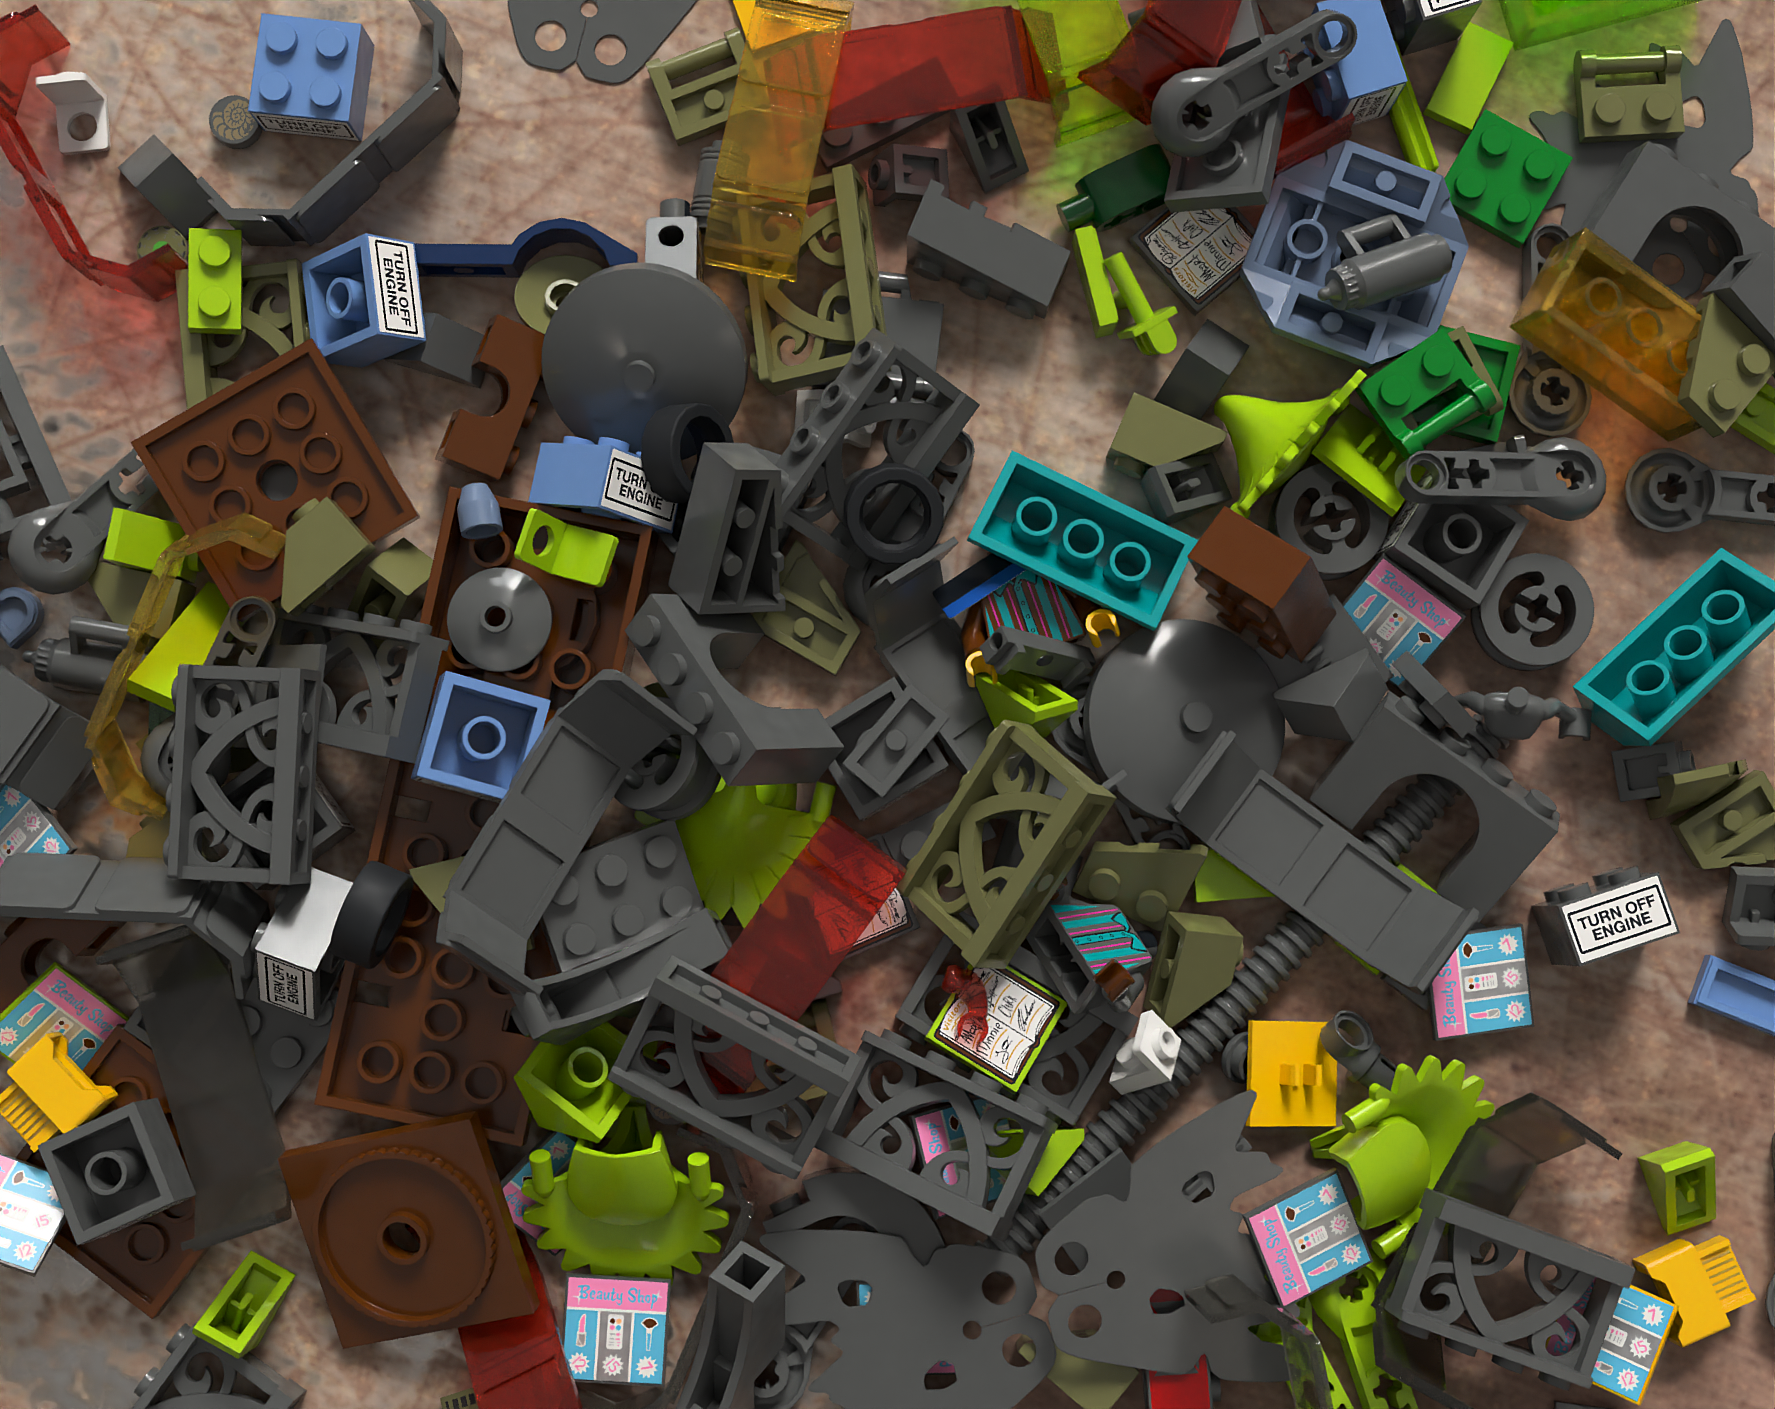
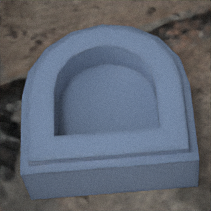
M11 587L0 591V637L10 648L18 649L42 625L44 608L39 597L31 591Z

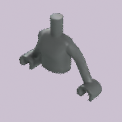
M1514 687L1509 692H1491L1486 695L1469 691L1453 696L1464 709L1469 708L1481 715L1483 730L1490 736L1498 739H1530L1542 721L1555 716L1559 718V739H1564L1567 736L1582 737L1583 741L1590 740L1591 710L1569 707L1556 698L1544 700L1541 697L1529 694L1523 687Z

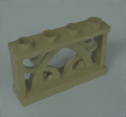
M852 164L832 168V173L751 194L748 192L737 194L739 212L733 216V224L739 241L743 243L744 258L739 260V272L743 285L748 289L750 305L745 306L744 314L747 328L750 334L754 336L756 349L755 353H751L750 364L757 383L765 386L774 396L783 395L786 391L836 380L850 360L852 352L824 358L827 342L856 346L860 340L867 336L872 328H876L887 336L867 185ZM836 198L835 202L824 207L810 218L802 207ZM789 211L797 216L801 226L795 231L788 224L775 221L781 227L780 235L774 240L766 238L765 223L772 214ZM823 236L829 245L833 237L840 236L842 244L837 251L828 253L823 250L818 239ZM809 248L823 264L836 269H845L846 278L835 283L823 296L818 308L817 317L797 307L782 293L791 271ZM769 256L774 257L771 264H769ZM843 298L850 301V310L845 314H838L834 309V322L829 321L835 302ZM776 312L785 320L777 325ZM808 335L815 338L813 350L802 364L787 366L782 363L780 347L785 340H795V348L792 353L797 355L805 349L808 343Z
M297 258L286 259V261L242 266V287H245L242 294V335L235 334L231 344L225 348L215 345V334L189 333L188 269L175 270L187 409L234 383L224 378H218L217 367L231 362L240 354L246 344L249 331L265 340L280 356L310 339L302 264ZM278 284L288 291L289 305L285 312H273L272 304L276 299L274 296L267 298L261 304L259 315L252 312L254 299L265 286ZM292 326L294 344L281 331Z
M1003 720L989 734L984 750L972 769L960 780L958 791L946 810L934 821L931 833L918 854L906 865L905 874L897 885L896 890L903 897H908L962 950L961 955L974 968L1005 969L1117 798L1104 786L1094 783L1042 738L1038 731L1030 724ZM1025 753L1030 755L1035 766V779L1030 792H1026L1029 786V774L1025 767L1019 766L1018 777L1014 781L1010 780V776ZM1050 774L1068 788L1062 798L1045 794ZM1023 811L1018 828L1019 843L1024 854L1017 868L1001 866L984 873L982 860L984 823L1004 814ZM1041 824H1044V827L1036 839H1034L1033 825L1039 827ZM952 869V880L944 884V886L950 888H961L964 886L965 893L955 901L946 902L939 895L938 889ZM1004 878L1007 881L1000 894V887H993L990 891L988 889L1000 879ZM971 906L979 923L977 930L958 913Z

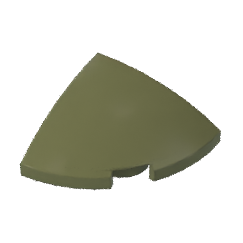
M1746 759L1657 777L1661 797L1646 800L1650 820L1687 810L1722 792L1748 770Z

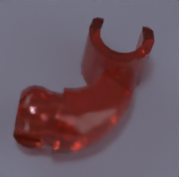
M950 965L945 972L941 987L947 993L958 994L957 997L968 1008V1013L960 1018L954 1028L955 1040L959 1039L963 1025L972 1024L979 1030V1039L976 1042V1047L983 1043L989 1029L986 1020L989 1007L986 989L982 980L975 972L969 968L962 969L957 965Z

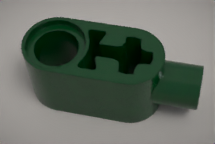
M1153 144L1144 147L1081 178L1075 184L1078 195L1056 205L1060 220L1065 229L1071 232L1092 222L1097 232H1103L1165 204L1164 198L1171 165L1161 145Z

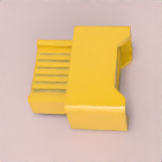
M61 1032L44 1035L7 1070V1074L14 1082L0 1094V1114L31 1146L30 1149L34 1153L39 1151L38 1145L57 1137L61 1132L64 1134L92 1121L118 1096V1093L112 1086L95 1085L68 1056L69 1040Z
M1721 1235L1696 1246L1679 1238L1632 1259L1637 1271L1652 1278L1660 1298L1679 1306L1667 1338L1681 1348L1730 1327V1322L1725 1313L1756 1300L1730 1247L1729 1239Z

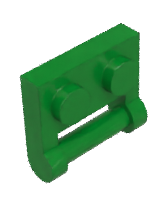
M1441 328L1355 389L1405 460L1416 452L1424 451L1425 446L1476 411L1484 413L1497 402L1491 388L1477 376L1444 328ZM1454 383H1457L1464 393L1463 396L1412 431L1406 427L1402 421L1403 418Z

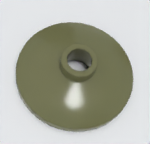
M574 255L551 256L534 263L521 275L515 288V307L520 319L527 327L545 335L553 314L568 293L581 281L603 270V268L591 260Z

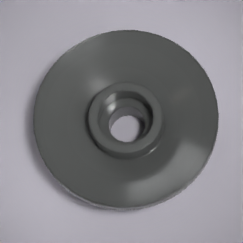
M490 568L469 577L453 595L447 614L449 636L459 654L474 666L492 672L516 670L533 661L546 646L553 623L551 605L544 590L528 575L510 568ZM495 608H501L506 614L504 623L497 627L490 626L488 614Z

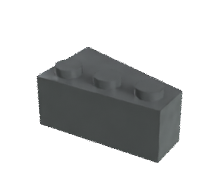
M931 179L907 233V263L913 265L912 270L932 281H940L941 277L958 283L960 284L959 290L972 298L986 300L989 296L1006 303L1005 308L1009 312L1021 318L1033 319L1034 315L1045 319L1067 268L1071 251L1018 223H1013L1012 227H1008L984 217L987 207L975 201L970 203L968 209L942 196L945 185Z
M703 443L668 586L698 614L786 611L785 597L780 593L779 572L784 570V556L778 551V529L783 528L781 470L750 444Z

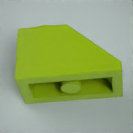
M113 507L103 559L121 567L195 584L197 572H202L205 566L179 523Z

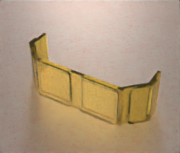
M756 0L713 181L704 240L705 264L793 282L797 281L799 251L809 193L843 39H850L854 2L848 0Z
M244 512L203 527L191 536L185 534L160 554L126 635L130 636L126 648L117 656L84 733V737L88 738L84 747L92 750L94 754L91 758L92 766L111 806L137 816L145 814L160 821L168 812L166 799L154 792L143 777V773L138 771L116 722V718L127 694V679L140 664L185 556L229 540L274 560L285 548L286 535L273 530V525Z

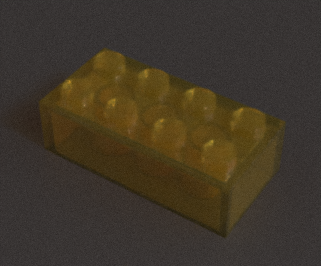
M1586 227L1553 247L1509 327L1666 441L1671 442L1702 428L1677 402L1681 381L1688 369L1686 357L1689 342L1697 338L1702 315L1696 313V308Z

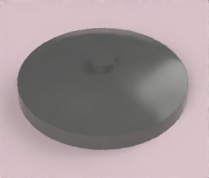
M620 264L598 271L581 281L568 293L553 314L547 327L542 347L541 364L545 388L555 411L564 424L577 437L590 440L598 445L599 437L627 442L630 444L628 452L633 454L641 452V439L647 422L657 410L669 405L689 403L711 405L723 415L729 426L739 409L747 383L748 360L745 341L729 308L716 293L698 279L683 271L660 264ZM687 427L684 428L680 440L681 460L697 454L694 438Z
M1191 619L1159 622L1155 631L1144 627L1115 645L1100 662L1091 678L1083 710V729L1089 756L1103 782H1106L1122 769L1125 770L1128 776L1116 784L1118 789L1112 793L1129 808L1159 822L1182 825L1165 808L1223 730L1226 733L1231 730L1237 734L1233 741L1261 769L1271 776L1274 774L1282 754L1285 738V716L1272 694L1279 690L1268 666L1254 649L1240 637L1224 628Z

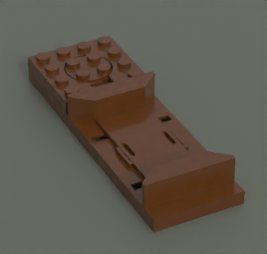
M449 486L420 623L433 626L431 636L450 642L448 651H442L423 733L439 676L445 671L551 700L544 728L548 721L554 717L558 708H563L570 702L578 690L601 670L614 669L629 677L636 647L624 630L646 600L659 539L653 526L494 495L500 507L503 525L502 532L489 538L467 539L461 536L457 513L462 489ZM531 508L541 510L566 524L610 534L618 538L619 542L602 587L551 575L515 558L514 552ZM545 526L540 527L533 538V550L536 555L545 549L548 542V531ZM490 568H510L528 575L544 590L552 609V630L544 649L527 665L507 672L483 670L465 660L454 647L447 626L448 608L456 590L472 575ZM501 608L491 610L488 614L489 625L493 627L502 625L506 618L505 611ZM390 759L367 864L370 861H377L410 875L409 869L466 856L488 818L494 814L500 803L413 780L411 776L415 764ZM399 796L431 802L427 822L395 816ZM592 834L590 835L583 849L588 848L590 846ZM413 880L412 895L406 914L390 948L381 962L374 969H366L345 960L314 1104L408 1124L477 1111L486 1140L522 1147L527 1144L533 1115L513 1077L540 1041L533 1040L531 1036L525 1037L522 1034L508 1032L512 1015L511 1008L516 1006L508 989L436 943L441 913ZM539 921L532 932L536 949L526 951L524 975L531 980L560 973L556 970ZM359 980L390 986L387 1006L355 1001Z

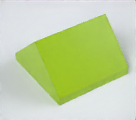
M605 1022L563 1046L539 1042L513 1077L539 1127L599 1143L632 1098L619 1085L608 1079V1075L627 1039L624 1034L608 1022ZM643 1050V1055H644V1056H646V1057L650 1058L651 1060L657 1062V1060H655L652 1056H650L648 1053H646V1052Z

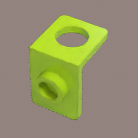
M531 508L525 520L514 556L516 559L548 574L602 587L619 541L613 535L569 525L541 510ZM545 526L548 531V542L545 549L536 555L533 550V538L536 531L540 527Z

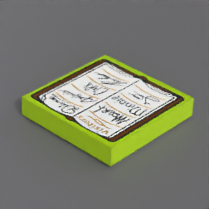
M969 963L924 1040L976 1072L1002 1084V1088L1015 1094L1068 1003L1009 966H1006L1005 969L974 968Z

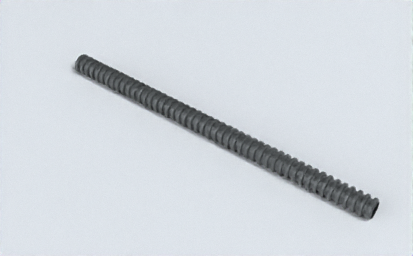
M1474 714L1472 718L1478 725L1464 736L1471 745L1470 749L1485 760L1488 758L1497 759L1499 757L1498 750H1506L1510 746L1509 740L1498 739L1487 734L1481 724V715ZM1418 774V782L1416 784L1409 783L1406 786L1407 794L1405 796L1398 795L1395 798L1397 805L1394 808L1387 806L1384 810L1386 816L1383 819L1376 818L1373 821L1375 828L1372 831L1366 829L1362 833L1364 838L1362 842L1391 864L1397 865L1401 861L1399 855L1402 852L1408 854L1411 851L1410 843L1412 841L1419 842L1422 839L1421 831L1423 829L1430 830L1433 827L1432 820L1434 818L1441 819L1444 816L1443 808L1445 806L1452 807L1455 804L1454 796L1456 794L1462 796L1465 793L1464 789L1453 781L1438 775ZM1288 911L1285 914L1287 921L1284 924L1278 922L1274 926L1277 932L1273 936L1266 934L1263 938L1265 944L1262 947L1256 945L1252 949L1255 955L1251 959L1245 957L1241 961L1243 968L1240 971L1235 969L1231 985L1213 997L1207 1006L1202 1005L1197 1010L1200 1013L1195 1018L1189 1016L1186 1019L1189 1025L1184 1030L1179 1027L1175 1031L1176 1035L1181 1039L1171 1081L1123 1094L1118 1100L1111 1098L1108 1102L1111 1107L1106 1112L1101 1109L1097 1113L1100 1119L1095 1124L1090 1121L1086 1125L1089 1130L1084 1135V1141L1039 1197L1024 1193L1011 1221L1014 1224L1005 1243L987 1235L984 1242L977 1240L974 1246L1004 1251L1020 1258L1025 1251L1031 1254L1034 1250L1032 1244L1036 1239L1041 1241L1045 1236L1043 1232L1048 1228L1037 1212L1119 1147L1122 1149L1126 1144L1132 1147L1135 1143L1133 1137L1138 1132L1143 1135L1146 1132L1144 1125L1148 1121L1154 1123L1158 1119L1155 1113L1159 1109L1165 1111L1169 1107L1166 1102L1170 1097L1177 1099L1180 1096L1177 1090L1182 1085L1187 1088L1191 1084L1188 1078L1193 1073L1198 1076L1202 1072L1200 1066L1204 1061L1207 1064L1213 1061L1211 1054L1215 1050L1221 1052L1224 1049L1222 1042L1226 1038L1231 1040L1235 1036L1233 1031L1237 1026L1241 1029L1246 1026L1244 1019L1248 1015L1254 1017L1258 1013L1255 1007L1259 1003L1265 1005L1269 1001L1266 996L1270 991L1275 994L1279 991L1280 988L1277 984L1281 980L1287 982L1291 978L1288 972L1292 968L1298 970L1302 966L1300 962L1302 957L1310 958L1313 955L1311 948L1314 945L1320 947L1324 943L1321 937L1325 933L1298 912ZM995 1271L1000 1276H1005L1007 1278L1010 1276L1005 1272Z

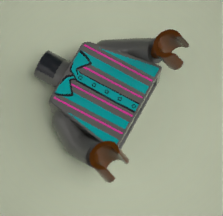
M1065 877L1026 939L1075 1015L1106 1003L1114 1012H1126L1131 1008L1143 990V976L1151 966L1152 959L1157 954V940L1148 930L1135 932L1120 908L1114 905L1088 904L1069 897L1064 889L1068 885Z

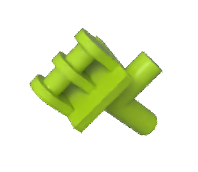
M1122 251L1104 260L1118 288L1113 294L1115 307L1121 310L1129 309L1135 321L1133 324L1117 332L1119 339L1133 338L1139 351L1147 356L1172 352L1177 345V337L1168 318L1178 313L1176 307L1171 306L1152 311Z

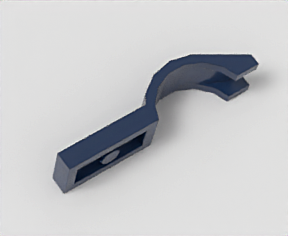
M566 218L538 222L520 233L512 244L414 243L419 277L520 278L528 261L541 249L557 243H580L596 250L609 263L610 267L627 263H639L638 254L585 222Z

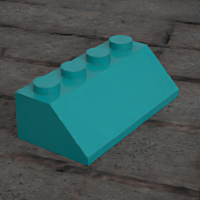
M1013 450L967 539L968 542L1152 631L1156 630L1189 561L1187 558L1188 554L1198 542L1197 539Z
M1720 548L1573 686L1581 707L1592 711L1591 722L1623 746H1651L1775 630V581L1723 548Z

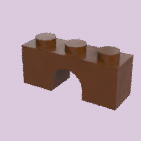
M500 314L489 319L471 366L490 374L498 382L501 390L499 408L492 416L486 417L475 415L463 409L453 412L435 457L436 460L489 482L500 480L502 473L510 475L520 452V447L513 444L520 426L527 429L532 422L538 406V401L532 399L538 380L544 382L541 364L545 336L543 333Z
M18 917L5 930L4 935L7 939L0 945V1014L41 975L39 970L40 955L50 942L54 940L60 941L76 957L94 956L127 922Z

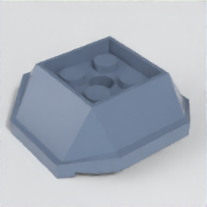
M1345 140L1327 149L1326 152L1277 174L1271 188L1269 204L1264 206L1239 274L1272 333L1369 369L1402 356L1437 332L1469 245L1460 220L1449 199L1450 193L1442 175L1355 142ZM1395 213L1411 237L1421 233H1428L1429 235L1439 234L1450 247L1452 268L1448 274L1443 275V278L1438 283L1360 310L1355 308L1345 311L1338 310L1329 299L1322 301L1317 296L1318 291L1325 287L1326 273L1331 268L1341 264L1340 255L1344 253L1337 243L1336 236L1338 231ZM1387 236L1361 245V248L1364 252H1368L1393 242Z

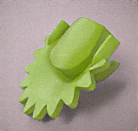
M1359 369L1342 388H1337L1329 396L1308 402H1275L1243 395H1225L1216 401L1214 414L1225 424L1230 435L1237 459V473L1240 477V496L1238 502L1230 507L1231 510L1248 519L1250 507L1258 498L1273 493L1288 483L1301 470L1322 436L1329 417L1339 415L1350 402V394L1367 376L1363 371Z
M721 776L715 792L701 809L689 817L675 821L701 900H704L705 908L716 912L720 920H722L732 907L741 925L745 929H751L755 924L760 903L777 918L783 919L788 915L786 890L806 897L813 896L816 889L805 867H828L833 863L832 855L815 840L831 834L839 828L838 821L829 817L837 786L817 781L810 811L804 812L796 810L797 783L728 786ZM636 810L634 813L635 819L646 826L660 821V819L652 817L644 811Z
M1429 1055L1424 1059L1417 1075H1415L1411 1067L1404 1063L1399 1064L1395 1071L1391 1091L1377 1083H1373L1369 1087V1098L1341 1116L1343 1125L1309 1140L1314 1158L1335 1159L1348 1168L1359 1191V1195L1350 1200L1359 1227L1363 1230H1368L1395 1219L1397 1225L1371 1242L1374 1252L1381 1259L1387 1258L1403 1246L1409 1248L1423 1210L1419 1208L1426 1188L1470 1203L1465 1183L1482 1179L1487 1174V1168L1475 1156L1490 1147L1496 1140V1136L1493 1133L1480 1128L1493 1113L1495 1106L1487 1100L1477 1101L1485 1082L1476 1075H1472L1463 1081L1466 1069L1465 1064L1457 1059L1452 1060L1442 1071L1440 1060ZM1446 1222V1224H1445L1443 1233L1446 1231L1447 1222Z
M626 1105L622 1110L616 1134L608 1145L600 1151L593 1150L592 1141L578 1138L572 1152L569 1169L560 1176H553L551 1154L548 1150L538 1149L529 1155L532 1179H527L523 1182L521 1192L538 1203L525 1209L523 1220L528 1224L546 1227L537 1240L536 1245L539 1249H566L561 1263L562 1270L566 1272L573 1271L590 1264L591 1274L614 1276L618 1273L619 1276L644 1277L646 1273L651 1278L672 1279V1286L674 1267L697 1275L701 1272L703 1265L697 1252L713 1254L720 1252L722 1241L711 1230L726 1227L730 1216L726 1211L711 1205L723 1197L724 1186L720 1183L711 1182L709 1156L704 1152H695L689 1155L687 1159L689 1178L671 1164L662 1131L656 1130L654 1138L652 1137L645 1106Z

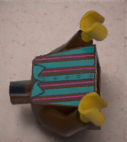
M1025 570L966 609L960 638L966 660L967 683L969 687H975L974 676L980 672L989 673L992 676L993 684L998 682V674L994 665L985 663L979 647L1001 625L1070 643L1082 641L1086 636L1084 629L1086 627L1092 645L1095 648H1099L1102 646L1097 634L1103 629L1113 630L1116 637H1119L1121 634L1115 615L1111 611L1103 609L1100 605Z

